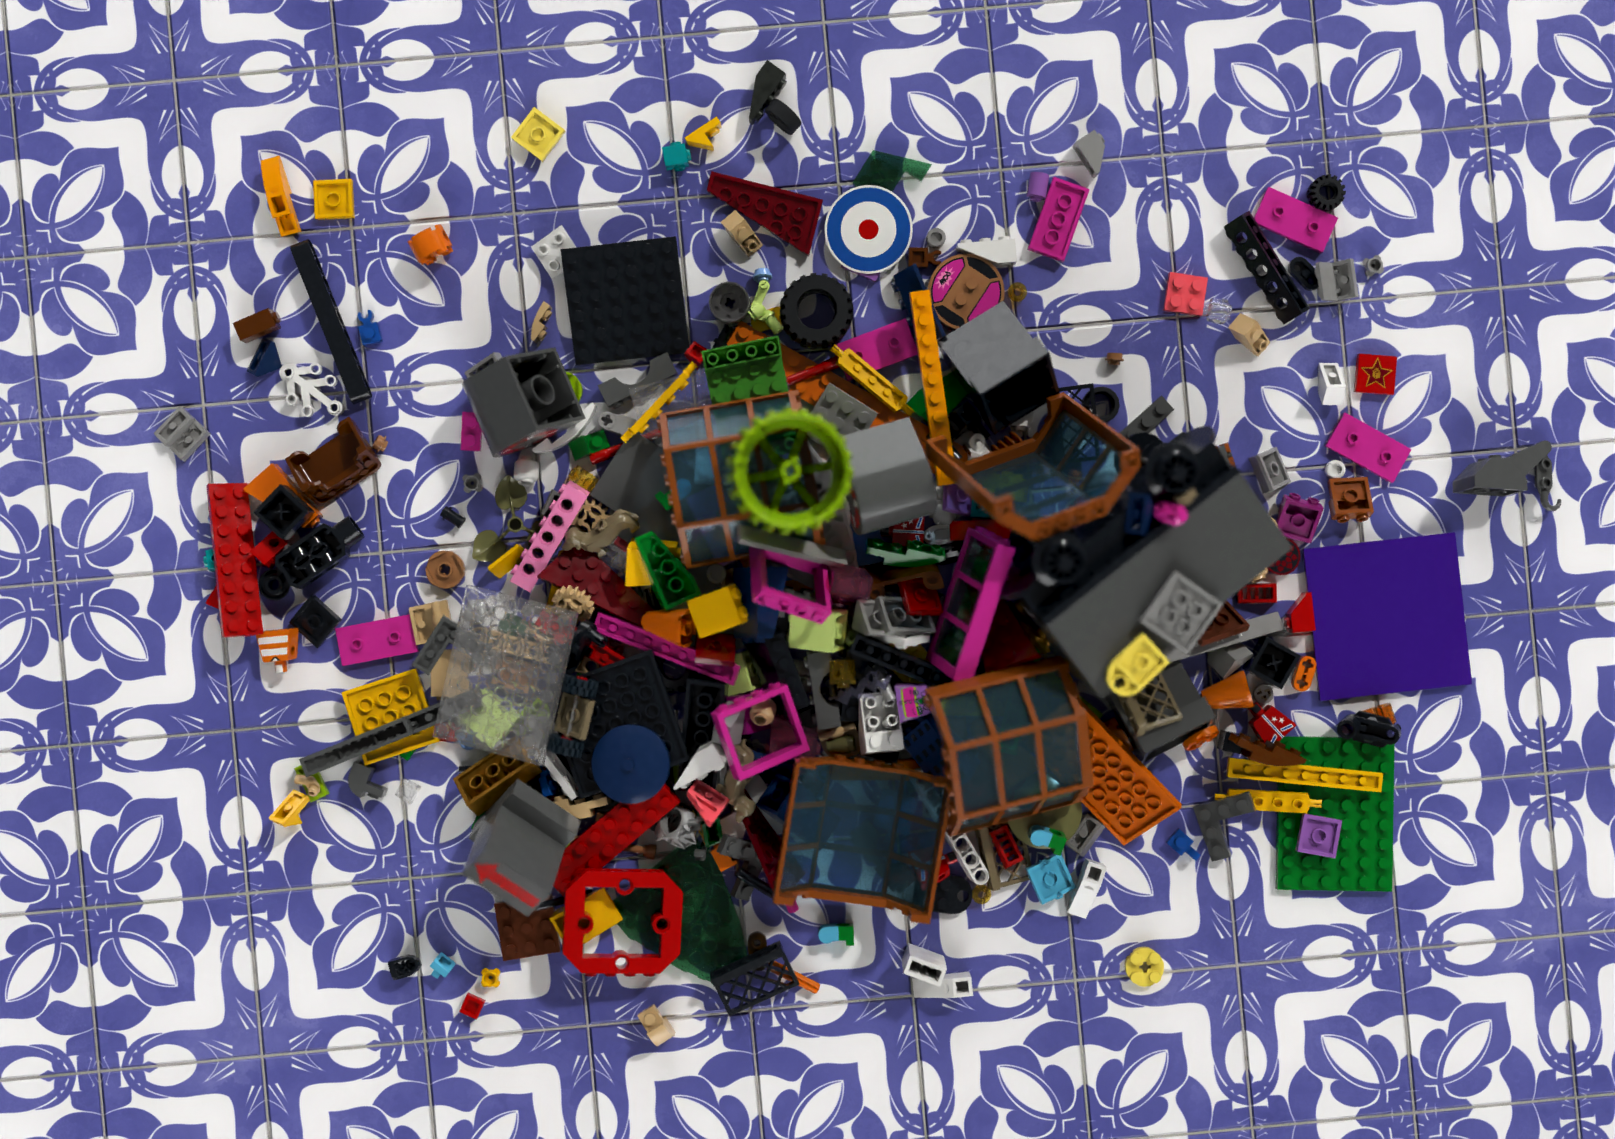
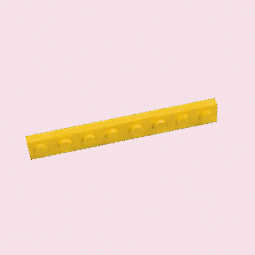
M1228 757L1226 777L1371 792H1381L1383 773L1301 764L1273 766L1250 759Z

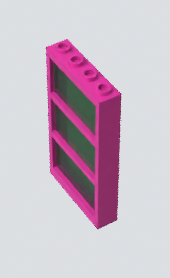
M976 526L975 529L968 527L942 606L943 613L939 616L935 628L936 633L933 634L926 656L930 663L954 681L974 677L1016 549L1009 545L1010 541L1002 539V537L995 535V533Z

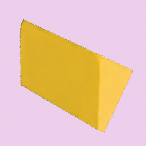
M516 544L489 565L488 570L497 578H502L516 564L518 565L522 562L520 556L524 548L521 544Z

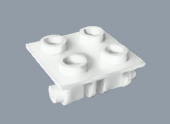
M561 225L531 246V248L553 279L563 272L560 249L576 248V246Z

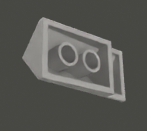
M878 596L875 600L856 601L852 629L866 636L936 633L931 615H906L902 597Z

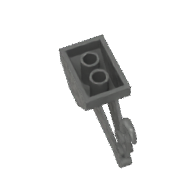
M1546 440L1537 442L1506 458H1501V455H1490L1489 458L1477 459V462L1469 464L1453 481V493L1505 497L1527 491V478L1525 476L1534 468L1535 487L1540 495L1541 505L1547 511H1556L1561 506V499H1558L1554 506L1548 502V495L1553 485L1552 462L1547 456L1552 449L1551 443Z

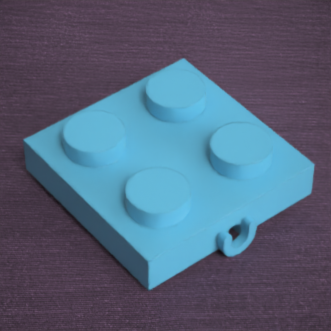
M1054 854L1048 858L1045 857L1044 860H1039L1038 863L1025 868L1042 905L1053 899H1060L1063 897V894L1076 888L1062 854L1061 856Z

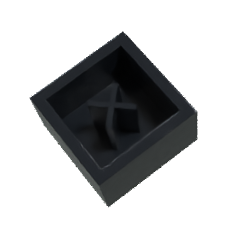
M280 484L253 513L281 540H289L315 511L287 485Z
M1262 636L1252 651L1254 656L1246 662L1243 670L1275 688L1282 689L1301 656L1271 638Z

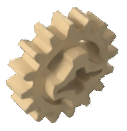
M587 498L584 502L585 504L580 509V511L584 509V516L578 518L577 514L571 524L575 525L581 532H589L596 527L600 519L605 520L611 515L606 514L608 507H601L603 503L596 504V499L589 503ZM593 508L599 510L600 513L595 512ZM589 515L591 518H595L592 524L590 521H586ZM581 526L586 527L588 531L582 529Z
M569 585L567 589L562 586L560 590L556 591L552 602H554L552 607L557 608L555 613H561L562 619L566 617L568 622L574 620L575 624H578L579 620L581 622L586 619L589 620L595 609L592 607L594 602L589 601L591 596H586L585 590L580 592L579 587L573 589Z

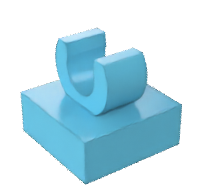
M441 952L430 965L434 969L431 975L436 979L440 975L446 977L456 963Z

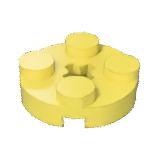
M1149 947L1135 948L1125 959V972L1133 983L1146 987L1160 982L1164 972V963L1160 955ZM1143 962H1146V964L1149 965V968L1146 969V971L1139 969V966L1143 965Z

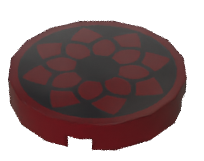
M1286 538L1293 548L1267 568L1270 573L1287 575L1293 572L1299 565L1301 558L1300 550L1291 539Z

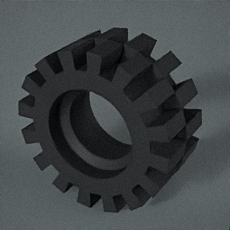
M1331 174L1318 177L1310 184L1311 187L1308 188L1307 192L1309 194L1307 199L1310 198L1309 204L1313 203V207L1319 208L1322 211L1325 210V212L1339 206L1345 198L1343 196L1346 194V191H1343L1345 185H1341L1342 180H1337L1335 175L1331 177ZM1328 186L1332 189L1333 197L1330 200L1321 198V187Z

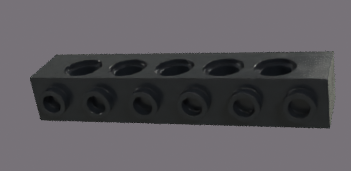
M1250 211L1240 215L1224 226L1227 237L1234 243L1237 253L1242 256L1246 263V268L1255 277L1256 284L1263 290L1267 302L1272 305L1277 318L1282 321L1283 325L1310 309ZM1243 232L1247 235V240L1243 237ZM1253 249L1256 250L1257 256L1254 255ZM1263 265L1267 268V272L1263 270ZM1273 282L1277 284V288L1273 286ZM1283 298L1287 300V305L1283 302Z
M851 629L843 643L842 648L852 654L933 687L954 682V680L932 663L887 644L880 643Z

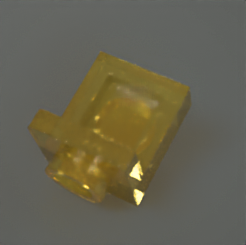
M579 465L570 471L567 481L571 480L590 493L599 481L598 478Z

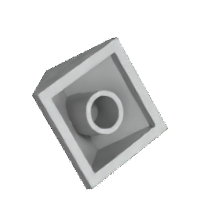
M1277 447L1249 458L1263 493L1274 491L1291 482Z

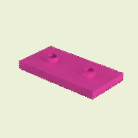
M1053 177L1027 250L1064 262L1090 189Z
M1267 187L1254 219L1258 226L1321 254L1326 247L1338 217L1271 187Z
M906 318L836 344L842 351L850 348L876 371L918 355L917 347ZM844 371L847 381L853 380V378Z
M1345 412L1340 417L1325 444V447L1390 483L1395 481L1412 450Z
M410 614L335 628L342 666L419 652L418 645L415 642Z

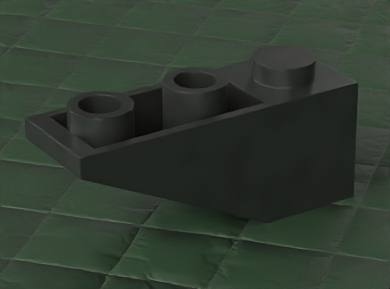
M768 60L755 78L749 114V123L752 125L755 121H760L764 115L763 110L765 107L769 106L775 99V93L778 90L781 91L787 83L786 73Z

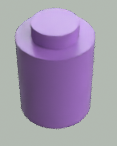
M1043 172L1030 173L1027 197L1030 198V201L1041 202V200L1046 199L1049 181L1048 174Z

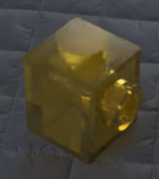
M854 660L829 661L830 684L837 685V688H849V684H856Z

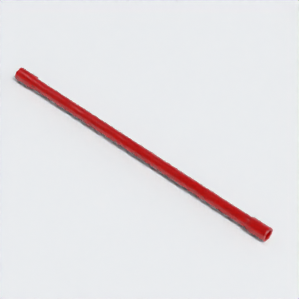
M838 356L786 377L787 386L789 387L821 373L839 368L836 365ZM710 411V417H713L714 412ZM704 412L692 414L668 424L669 434L705 420ZM658 428L642 434L650 441L662 437L661 431ZM623 442L590 454L589 458L592 465L615 456Z

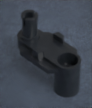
M584 620L573 633L565 650L559 645L553 644L547 649L545 660L564 674L570 675L577 669L584 656H591L593 649L589 646L592 642L599 648H603L606 646L603 640L608 642V638L597 631L595 624L589 620Z
M1358 711L1356 714L1346 715L1338 724L1337 732L1344 739L1352 738L1354 741L1383 748L1387 744L1392 745L1398 742L1401 737V726L1398 723L1396 725L1392 723L1388 717ZM1345 724H1350L1353 730H1349Z

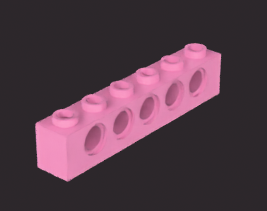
M571 480L567 485L563 483L558 491V494H560L557 501L553 500L548 508L551 511L549 516H544L539 524L542 528L539 533L534 532L529 541L532 545L529 550L524 549L520 556L522 562L520 565L516 564L510 573L513 575L510 581L528 592L533 590L539 580L537 575L548 565L590 494L589 491ZM569 499L572 502V507L564 506L563 500ZM555 515L560 516L563 523H556L553 517ZM544 532H550L553 535V539H546ZM535 548L542 549L543 555H537L535 553ZM525 564H531L534 567V571H527Z

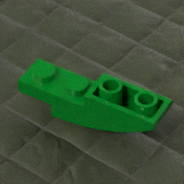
M868 538L866 543V554L883 557V565L918 567L945 560V548L936 544H923L918 540H907L906 546H902L899 543H887L878 538Z

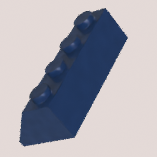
M916 263L893 275V281L891 282L894 293L898 292L900 296L898 302L901 310H905L907 313L906 321L908 326L913 328V330L914 324L909 293L927 290ZM932 303L936 338L938 341L946 336Z

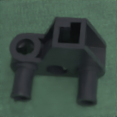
M968 401L954 410L948 417L952 443L968 430H972L973 433L982 434L985 441L991 437V434L981 424L982 418ZM930 434L926 436L928 440L930 439ZM952 445L954 458L960 460L962 455Z

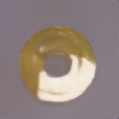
M1015 282L1008 288V296L1012 301L1020 302L1027 295L1025 285L1020 282ZM1014 290H1020V295L1016 296Z
M977 885L972 890V898L978 904H985L991 898V891L986 885ZM981 891L985 892V896L983 898L978 897V894Z

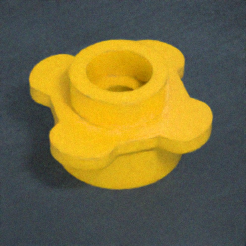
M484 968L481 971L483 975L481 985L483 987H498L500 985V970L498 968L494 970Z

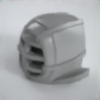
M675 806L658 821L655 828V839L658 842L665 839L668 844L683 849L696 844L697 831H689L690 826L688 825V820L695 819V814L687 808Z

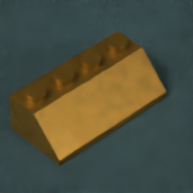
M517 734L457 775L453 780L467 807L479 816L488 810L517 779L527 783L540 774L542 770Z

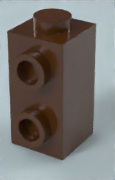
M266 308L234 322L233 325L240 341L248 343L281 329L279 324L281 318L276 311L274 312L272 309Z

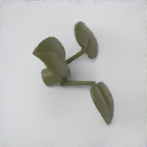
M510 475L505 476L500 481L495 492L497 506L502 510L509 508L511 510L512 517L508 520V529L499 537L492 530L481 531L476 536L473 544L472 558L475 560L490 562L501 557L506 551V545L501 539L510 531L517 533L524 530L530 533L527 538V543L530 547L532 543L529 541L534 532L539 533L542 528L539 526L541 520L535 521L532 525V530L523 526L521 518L515 516L514 508H520L525 504L527 492L525 487L518 484V481ZM544 532L546 539H553V535L550 532ZM535 548V552L543 553L542 549Z

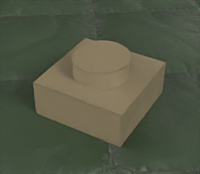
M1191 488L1184 493L1174 494L1170 498L1175 504L1187 506L1194 501L1193 498L1198 494L1194 488Z

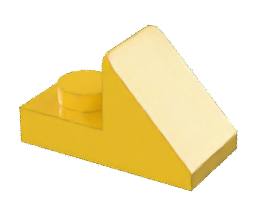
M717 116L684 137L687 145L714 151L708 136L713 137L720 132V128H722Z
M293 789L270 815L269 820L283 827L302 824L298 814L310 801L309 796Z

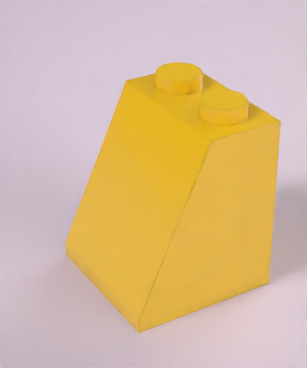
M632 538L627 547L625 586L651 585L635 540ZM661 540L676 558L681 559V548H678V541Z
M735 584L686 601L699 638L748 621L747 609L742 605L741 593Z

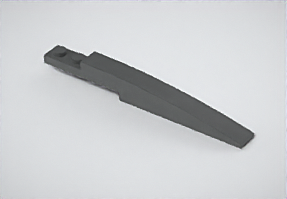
M479 686L303 757L299 761L305 776L308 777L484 706L487 702Z

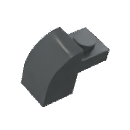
M357 760L353 763L348 776V784L351 791L359 798L365 796L366 792H368V796L375 799L386 796L388 788L371 782L376 767L370 764L365 766L363 761Z

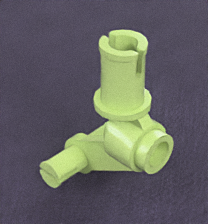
M761 280L748 314L754 321L758 319L765 322L773 334L776 335L784 327L774 316V311L766 310L762 305L770 285L766 280Z

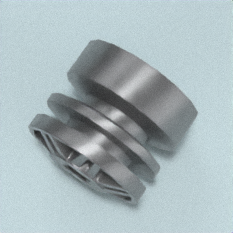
M735 282L720 283L713 289L709 298L711 312L718 320L726 324L739 323L746 318L750 311L751 302L748 293L741 285ZM728 299L736 302L733 304L734 308L731 309L729 306H725L728 304Z

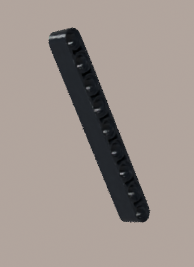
M306 239L291 245L292 255L351 402L357 404L372 398L366 377L311 241Z

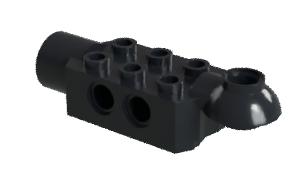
M349 515L333 527L324 523L275 556L277 569H270L261 575L258 582L260 593L266 599L279 600L288 594L292 586L297 589H304L350 557V547L365 538L363 532ZM274 580L279 581V588L276 590L272 588Z

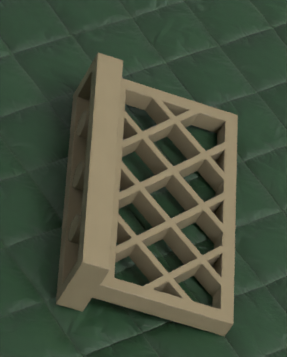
M1161 672L1155 676L1158 679L1157 685L1150 682L1145 685L1154 689L1152 696L1142 693V689L1131 696L1117 694L1137 737L1144 735L1147 730L1176 722L1183 718ZM1157 691L1166 695L1165 702L1154 698ZM1138 697L1149 700L1147 707L1137 703ZM1152 702L1162 706L1160 713L1149 709ZM1166 707L1173 710L1175 715L1169 717L1162 713ZM1148 713L1156 716L1157 720L1148 724L1145 716Z
M999 824L994 825V827L989 826L975 830L981 860L989 873L987 886L992 891L1030 880L1028 875L1020 877L1016 874L1021 864L1025 867L1031 866L1027 845L1023 842L1020 845L1019 839H1016L1015 842L1023 850L1022 856L1025 859V863L1023 861L1018 863L1012 872L1009 869H1005L1003 864L1001 865L996 862L997 851L993 849L995 846L991 841L989 828L992 829V832L997 829ZM1012 855L1007 857L1008 860L1010 859V857L1013 859L1015 858ZM1003 869L1011 873L1008 881L1005 882L1000 880V874Z

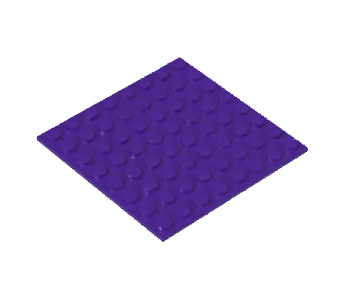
M1455 532L1302 549L1307 592H1312L1316 630L1312 631L1316 661L1319 701L1472 684Z

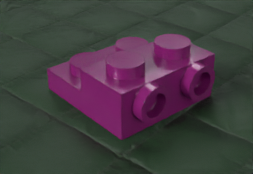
M1289 493V496L1283 495L1276 521L1279 529L1287 538L1311 543L1324 509L1323 506L1319 503L1318 499L1308 497V500L1300 499L1301 496L1296 493Z

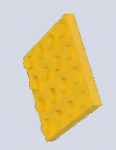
M417 668L341 692L355 736L429 707ZM434 725L362 754L364 765L366 766L439 742L440 739L436 726Z

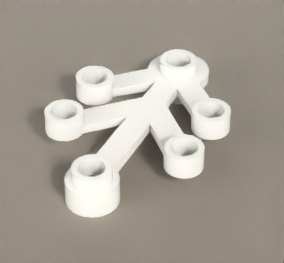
M286 363L280 368V377L287 383L288 395L286 396V402L289 405L294 406L298 404L299 397L296 395L295 383L301 386L303 401L301 413L303 416L311 417L314 414L310 394L327 406V411L331 415L340 416L344 412V405L340 401H332L315 388L320 386H336L338 380L335 376L327 375L325 378L305 380L300 376L311 373L320 375L322 373V366L320 364L312 363L310 366L297 368L292 363ZM314 366L319 367L318 372H313ZM288 369L292 371L290 376L286 375ZM333 377L334 382L329 384L328 379ZM291 396L295 397V401L293 403L290 402ZM334 404L337 405L336 411L332 410V406ZM306 408H310L308 415L305 414Z

